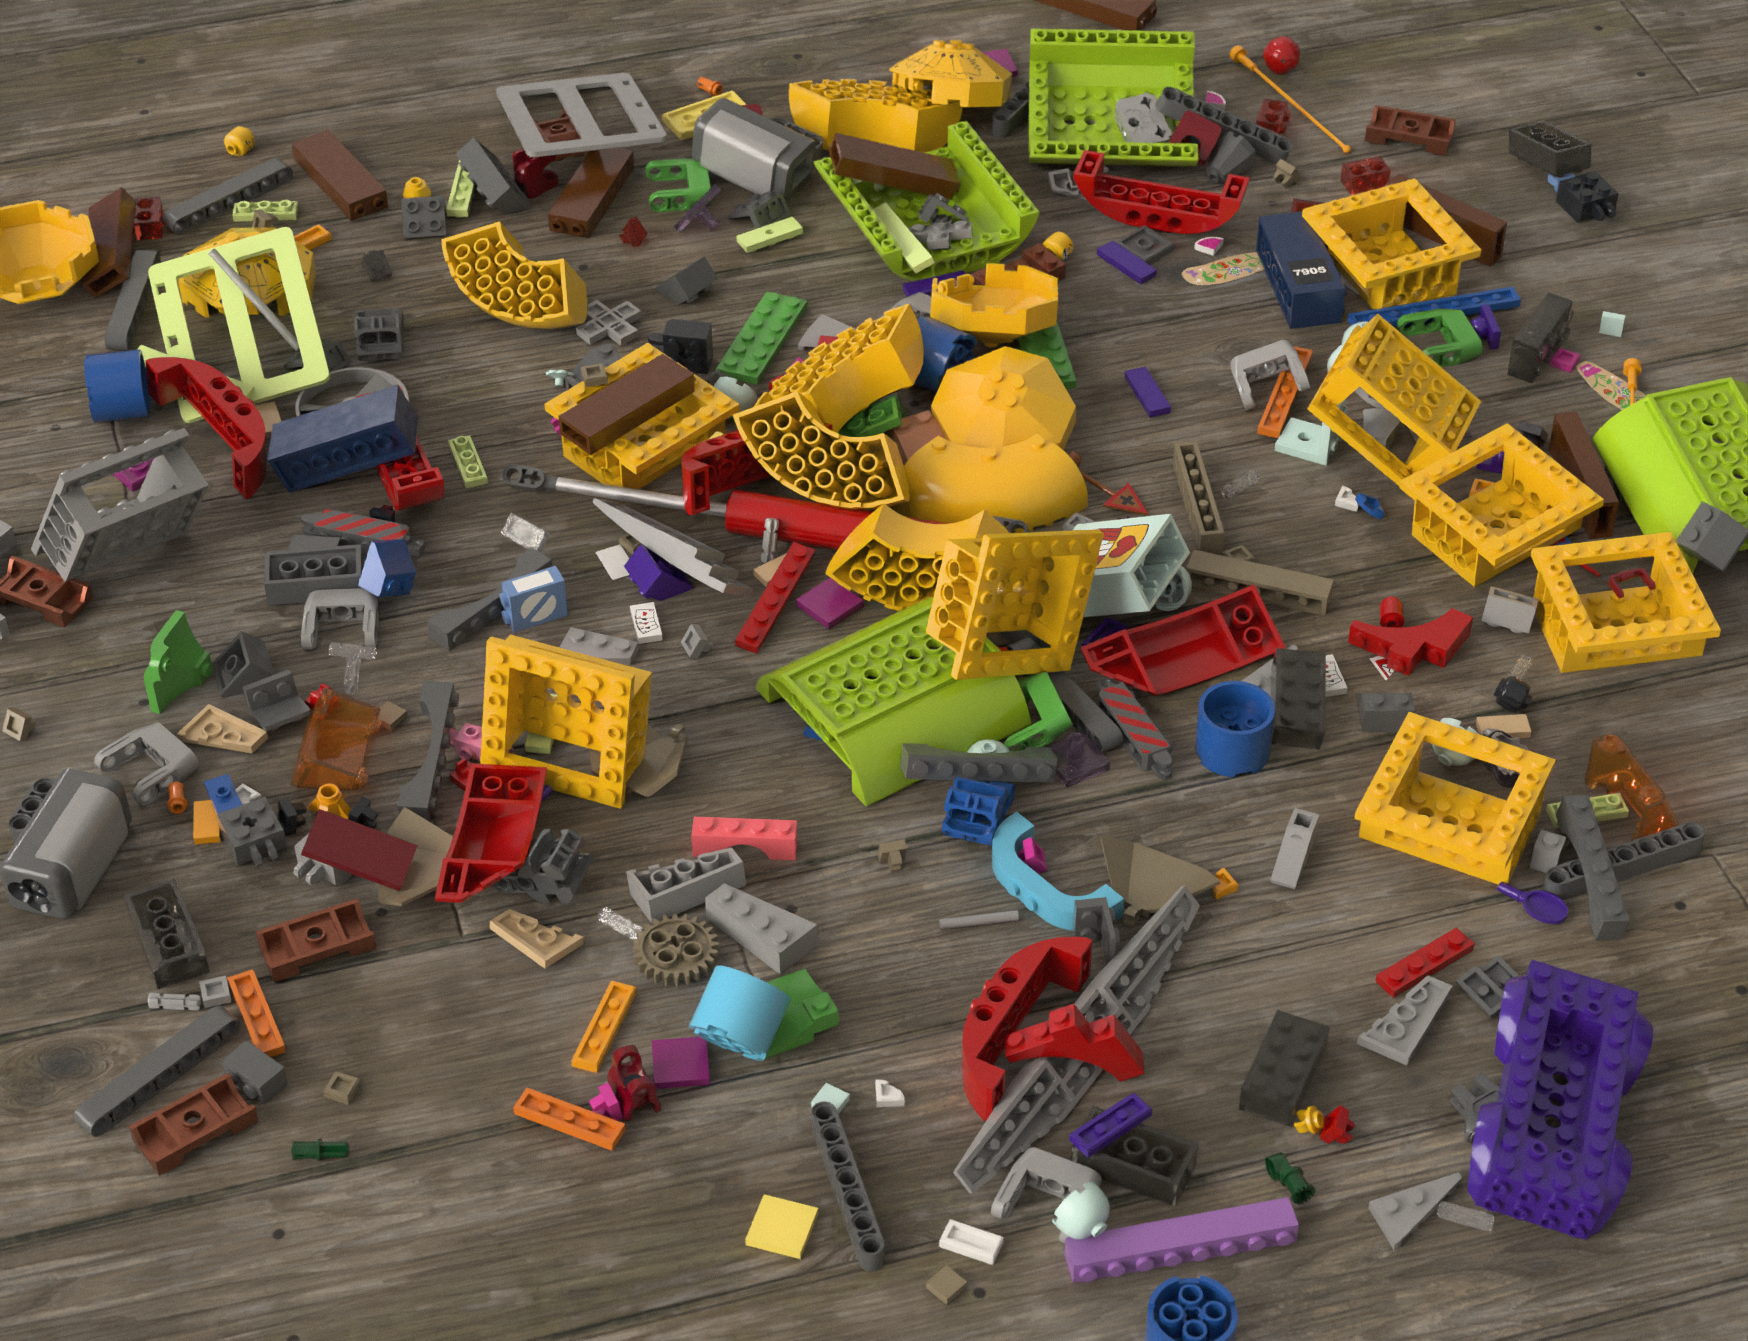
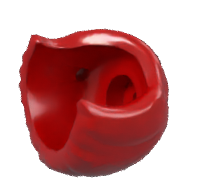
M1287 36L1272 39L1263 51L1266 66L1270 71L1279 75L1295 69L1300 61V48L1298 44Z

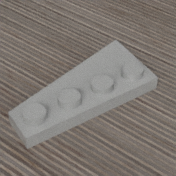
M1426 976L1406 994V998L1403 1001L1392 1006L1386 1016L1382 1019L1379 1018L1372 1024V1028L1369 1031L1363 1032L1358 1036L1357 1044L1407 1066L1452 993L1453 986L1431 976Z

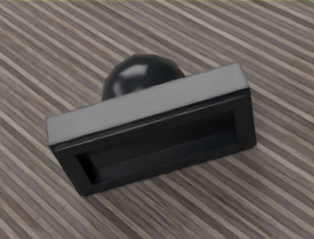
M1524 421L1520 422L1518 430L1538 448L1541 446V441H1547L1548 433L1542 427Z

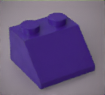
M643 545L637 548L624 565L629 573V579L640 588L638 591L647 599L654 598L662 601L690 591L694 587L682 570Z

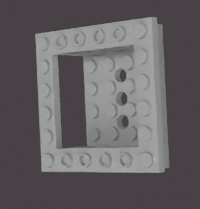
M186 429L170 430L156 439L154 437L149 438L138 446H128L117 454L110 453L96 462L89 461L78 469H68L59 475L31 547L35 556L46 553L62 579L66 582L186 534L209 486L184 449L189 437ZM153 459L136 499L131 501L124 499L116 507L111 509L104 507L97 512L81 488L83 485Z

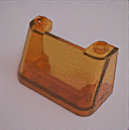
M324 687L308 718L290 784L305 789H319L324 784H334L339 790L357 791L359 787L363 788L368 778L363 762L369 739L372 733L377 734L381 726L382 720L378 719L381 709Z
M1612 734L1593 738L1584 781L1590 789H1594L1597 785L1605 787L1608 794L1620 791L1642 820L1637 822V832L1633 834L1631 841L1678 826L1679 822L1663 790L1623 740Z

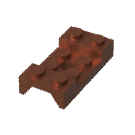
M1375 105L1371 123L1366 127L1365 141L1385 145L1387 138L1395 141L1412 142L1417 145L1423 144L1426 145V152L1446 156L1454 134L1456 119Z
M563 109L559 119L539 123L532 117L545 143L581 139L565 109ZM590 151L557 154L555 161H562L571 156L581 157Z
M1040 243L1023 250L1022 258L1004 267L1006 271H1017L1018 265L1029 266L1058 278V281L1065 278L1066 264ZM986 268L971 274L975 279L973 285L985 286Z
M15 556L10 558L7 573L0 580V604L7 605L12 601L43 613L45 621L64 628L93 599L90 584L75 578L65 582L58 572Z
M358 898L256 931L258 945L274 982L300 974V966L345 951H349L352 957L377 949L374 933L367 926ZM314 934H320V935H321V937H319V938H317V939H311V938H309L310 936H312V935H314Z
M226 1073L130 1125L129 1129L132 1140L160 1176L184 1163V1154L228 1130H231L235 1135L259 1121L255 1106L253 1104L249 1106L238 1093L230 1074ZM190 1118H200L196 1123H187V1120Z

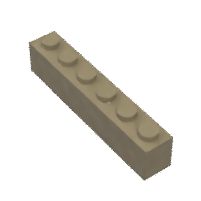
M1197 441L1174 443L1173 467L1197 550L1212 554H1222L1224 530Z
M1193 550L1186 569L1194 588L1229 595L1255 585L1263 603L1323 616L1326 615L1332 598L1333 579Z

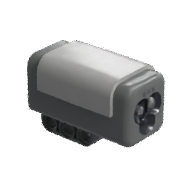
M720 98L696 120L692 157L700 163L701 167L708 169L709 172L754 194L759 193V195H762L768 191H772V193L782 192L786 203H788L810 180L814 161L821 159L823 139L819 135L783 118L769 119L729 99Z
M66 768L62 770L57 779L44 777L33 783L9 819L8 826L14 844L0 864V875L8 901L13 907L58 919L70 918L76 909L81 910L128 836L127 827L132 821V815L125 789L118 780Z

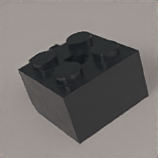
M1596 171L1559 181L1556 202L1576 222L1592 217L1602 221L1605 215L1609 218L1616 216L1619 193Z
M671 319L667 321L663 333H653L648 336V342L653 344V347L692 373H709L713 360L712 323Z

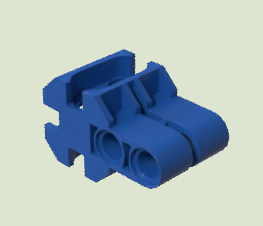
M956 777L954 786H950L945 801L944 811H947L942 823L943 835L992 846L994 833L1004 821L1005 815L1013 802L1015 784L1002 781H991L989 784L988 781H975Z

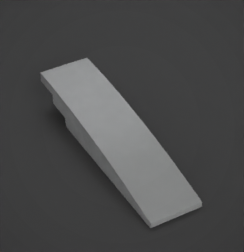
M594 498L593 503L609 518L672 565L722 593L751 598L754 589L737 581L740 571L722 563L725 553L622 503Z

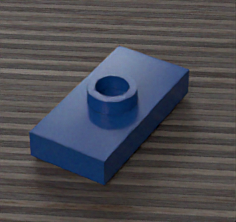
M229 774L204 781L205 789L216 814L242 805Z

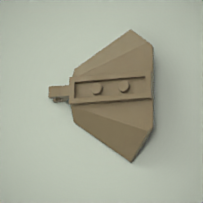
M676 724L671 729L667 739L662 738L650 725L647 726L645 758L626 782V793L630 794L634 791L646 797L652 796L678 775L686 742L688 741L687 736L681 734L686 731L684 726ZM589 749L592 774L599 777L601 752Z
M404 807L386 834L418 846L400 891L379 884L378 901L384 905L404 906L437 890L443 858L446 857L453 836Z
M1106 836L1100 837L1112 889L1124 898V909H1126L1124 917L1126 919L1123 921V926L1133 929L1141 915L1149 918L1151 913H1156L1181 886H1186L1194 897L1220 884V880L1205 868L1136 842Z

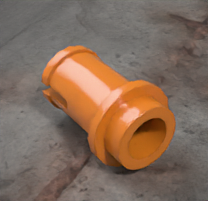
M704 76L700 77L697 81L703 84H697V87L709 92L713 97L720 95L723 91V86L719 81H712Z
M172 782L167 788L169 793L167 807L172 813L180 814L187 808L188 801L184 797V785L181 782Z

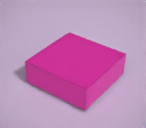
M1559 348L1552 358L1550 366L1571 373L1579 363L1581 355Z

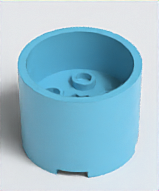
M716 966L688 1027L696 1028L694 1031L696 1035L720 1048L729 1049L736 1053L744 1052L743 1056L745 1058L764 1061L791 999L778 988L759 978L730 967Z

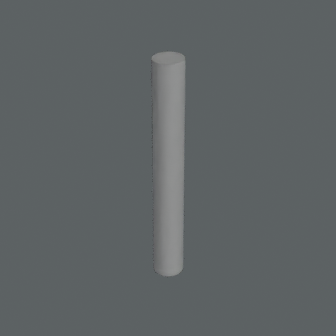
M1018 910L944 918L939 919V926L941 930L1019 921Z

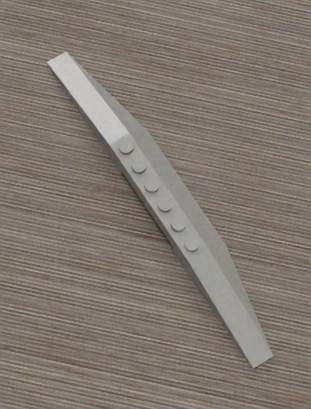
M1181 886L1097 974L1074 1004L1089 1023L1115 1015L1127 1032L1131 1034L1148 1013L1151 1007L1149 1003L1162 985L1160 980L1164 972H1168L1171 966L1170 960L1174 952H1178L1182 944L1180 939L1183 933L1188 931L1200 907L1186 886ZM1030 1058L1011 1081L953 1172L970 1194L977 1191L993 1178L997 1171L1014 1161L1013 1158L1030 1148L1034 1141L1046 1135L1055 1124L1062 1122L1103 1069L1091 1063L1071 1058Z

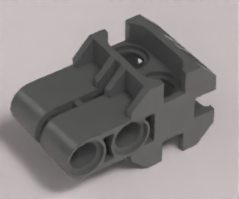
M400 308L355 311L354 331L357 340L358 361L403 358V310H400Z
M543 829L537 840H532L524 865L492 884V886L503 893H528L530 897L540 903H550V894H556L561 904H569L594 858L591 853H579L578 849L581 846H585L586 843L582 836L572 830L562 829L561 839H556L551 829Z

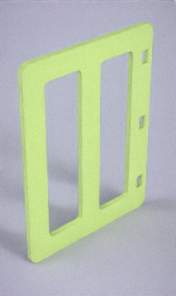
M278 228L158 263L149 268L148 274L168 355L195 360L177 284L178 279L214 269L241 381L254 386L256 391L250 398L254 404L322 385L329 381L330 373L296 242L290 228ZM215 248L237 273L238 261L272 251L275 252L304 364L302 369L270 379L264 378L244 293L210 257L209 252ZM165 286L166 292L159 295L158 287ZM177 338L178 345L171 347L170 339ZM183 397L177 399L182 419L185 422L193 423L204 419Z

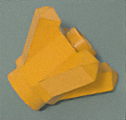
M334 784L322 785L316 797L307 807L313 813L321 809L348 819L349 812L352 810L344 801L345 794L340 792Z

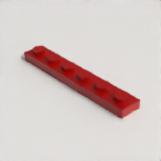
M796 542L792 543L735 639V646L756 654L759 652L814 558L815 549Z

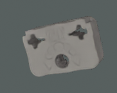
M1144 93L1117 101L1115 121L1125 142L1169 143L1172 132L1164 115L1156 108L1157 99L1154 95Z

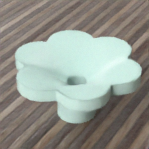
M549 370L546 372L547 377L555 379V387H564L565 377L568 375L574 376L573 372H568L567 370Z

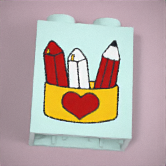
M1171 514L1077 524L1073 530L1098 529L1104 533L1083 617L1150 611L1190 553Z

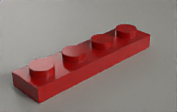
M1456 927L1378 973L1375 982L1391 997L1395 998L1420 983L1426 976H1432L1472 952L1475 943Z

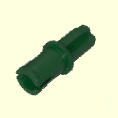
M322 1139L312 1142L293 1141L291 1147L292 1159H317L322 1161V1158L348 1157L349 1144L347 1142H323Z

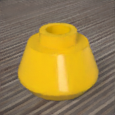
M414 177L407 181L403 191V198L431 197V190L423 179Z

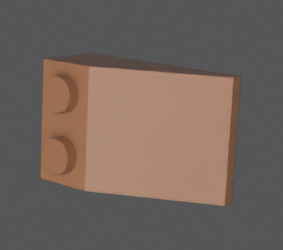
M929 410L902 418V425L888 430V437L897 443L903 465L906 464L917 450L935 437L940 436L945 439L939 423Z

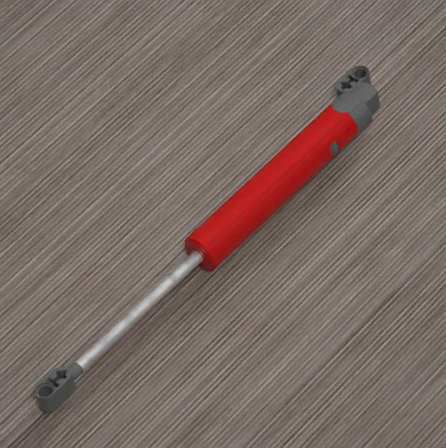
M516 464L507 465L502 471L503 480L516 490L542 493L547 489L685 511L683 496L550 476L538 468ZM519 472L518 479L511 481L512 474ZM539 477L541 478L540 481H536L535 483H533V482L530 480V479L538 480ZM734 490L727 503L710 501V510L701 513L725 517V528L728 533L763 538L766 518H776L779 520V528L776 530L778 533L777 541L796 542L801 545L838 550L855 528L874 511L834 507L817 502ZM994 516L1009 533H1013L1017 528H1022L1024 533H1029L1028 527L1023 521ZM907 517L915 521L929 524H950L945 522L921 520L913 517Z

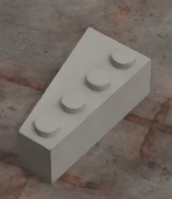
M732 847L700 854L696 860H685L684 858L674 860V865L661 868L659 864L648 866L649 870L636 873V869L626 871L630 895L652 924L654 918L662 921L663 915L669 918L674 913L678 914L705 903V897L724 883L736 889L746 886L743 861Z
M724 883L705 897L706 918L779 974H782L818 946L817 924Z

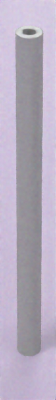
M215 248L209 252L210 257L295 351L300 350L295 336Z

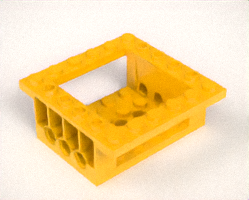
M1416 179L1314 205L1302 211V217L1322 238L1324 244H1327L1329 255L1333 257L1335 267L1373 310L1456 296L1461 262L1478 258L1481 255V249ZM1406 202H1409L1447 244L1421 251L1403 231Z
M1377 314L1362 328L1357 325L1352 330L1307 409L1399 486L1402 479L1457 450L1482 401L1383 317ZM1359 386L1419 436L1405 464L1337 407Z
M646 343L605 368L608 384L585 387L584 381L546 402L545 411L559 420L558 416L664 353ZM694 374V393L592 455L562 435L563 456L602 484L641 489L681 464L682 456L692 446L708 440L716 431L726 434L725 420L740 411L739 403Z
M1508 423L1402 479L1399 485L1402 491L1415 500L1412 536L1473 587L1482 584L1530 557L1532 548L1548 547L1582 528L1583 517L1602 507L1604 502L1601 496ZM1504 451L1501 480L1467 499L1456 503L1437 487Z
M1094 529L985 534L983 538L947 539L926 633L956 652L951 676L956 680L1035 674L1045 671H1070L1104 533ZM1027 630L1051 645L1050 648L982 653L986 635L990 632Z
M1671 532L1532 548L1531 557L1538 570L1534 598H1538L1535 616L1561 673L1702 656L1706 639L1720 636L1721 629ZM1654 556L1650 577L1655 582L1656 589L1650 590L1648 586L1622 589L1624 598L1621 599L1616 596L1613 590L1578 594L1565 567Z
M509 635L506 640L491 636L487 640L480 764L547 767L545 785L548 784L554 791L621 809L625 804L626 782L645 758L652 672L514 635ZM547 688L553 689L557 697L550 695ZM571 694L578 696L581 703L573 701ZM594 701L601 702L604 709H599ZM524 731L601 752L599 777L508 753V750Z
M1408 712L1355 812V819L1361 821L1359 837L1498 885L1501 881L1509 884L1539 821L1546 783L1553 771L1556 759ZM1424 741L1519 772L1520 775L1508 799L1504 800L1419 772Z

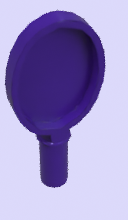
M1503 881L1497 887V890L1517 900V902L1523 903L1526 912L1538 921L1547 924H1560L1567 918V905L1561 898L1550 892L1534 890L1526 893Z

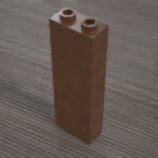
M1034 0L1122 30L1140 31L1157 14L1156 0Z
M329 130L292 143L294 161L351 221L388 207L386 189Z
M835 133L829 148L835 175L927 195L931 193L935 196L938 193L949 200H952L955 192L957 193L960 189L957 169L950 158Z
M618 147L591 150L549 211V230L589 239L634 169L633 150Z
M1398 174L1392 180H1389L1386 186L1411 179ZM1421 184L1481 249L1480 257L1474 258V260L1491 267L1502 257L1507 222ZM1406 202L1403 227L1441 245L1447 244L1409 202Z
M122 187L89 207L88 217L96 243L99 262L82 277L81 285L95 298L129 278L136 200Z
M661 354L559 415L560 434L592 455L694 393V374L679 365L675 360Z
M1578 412L1557 413L1554 415L1549 443L1551 456L1557 463L1604 499L1602 507L1583 517L1582 525L1588 538L1612 537L1619 501Z

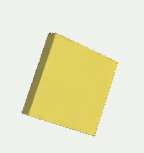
M763 1195L745 1239L746 1245L801 1259L817 1219L818 1208Z

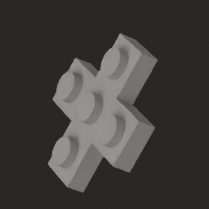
M939 214L931 220L930 226L916 224L909 227V230L919 242H927L928 250L949 248L950 240L972 238L973 223L961 220L953 224V216Z
M596 300L587 305L586 320L588 322L576 328L577 335L590 345L608 336L622 346L638 337V330L631 323L642 318V313L640 309L629 301L610 310L600 301Z

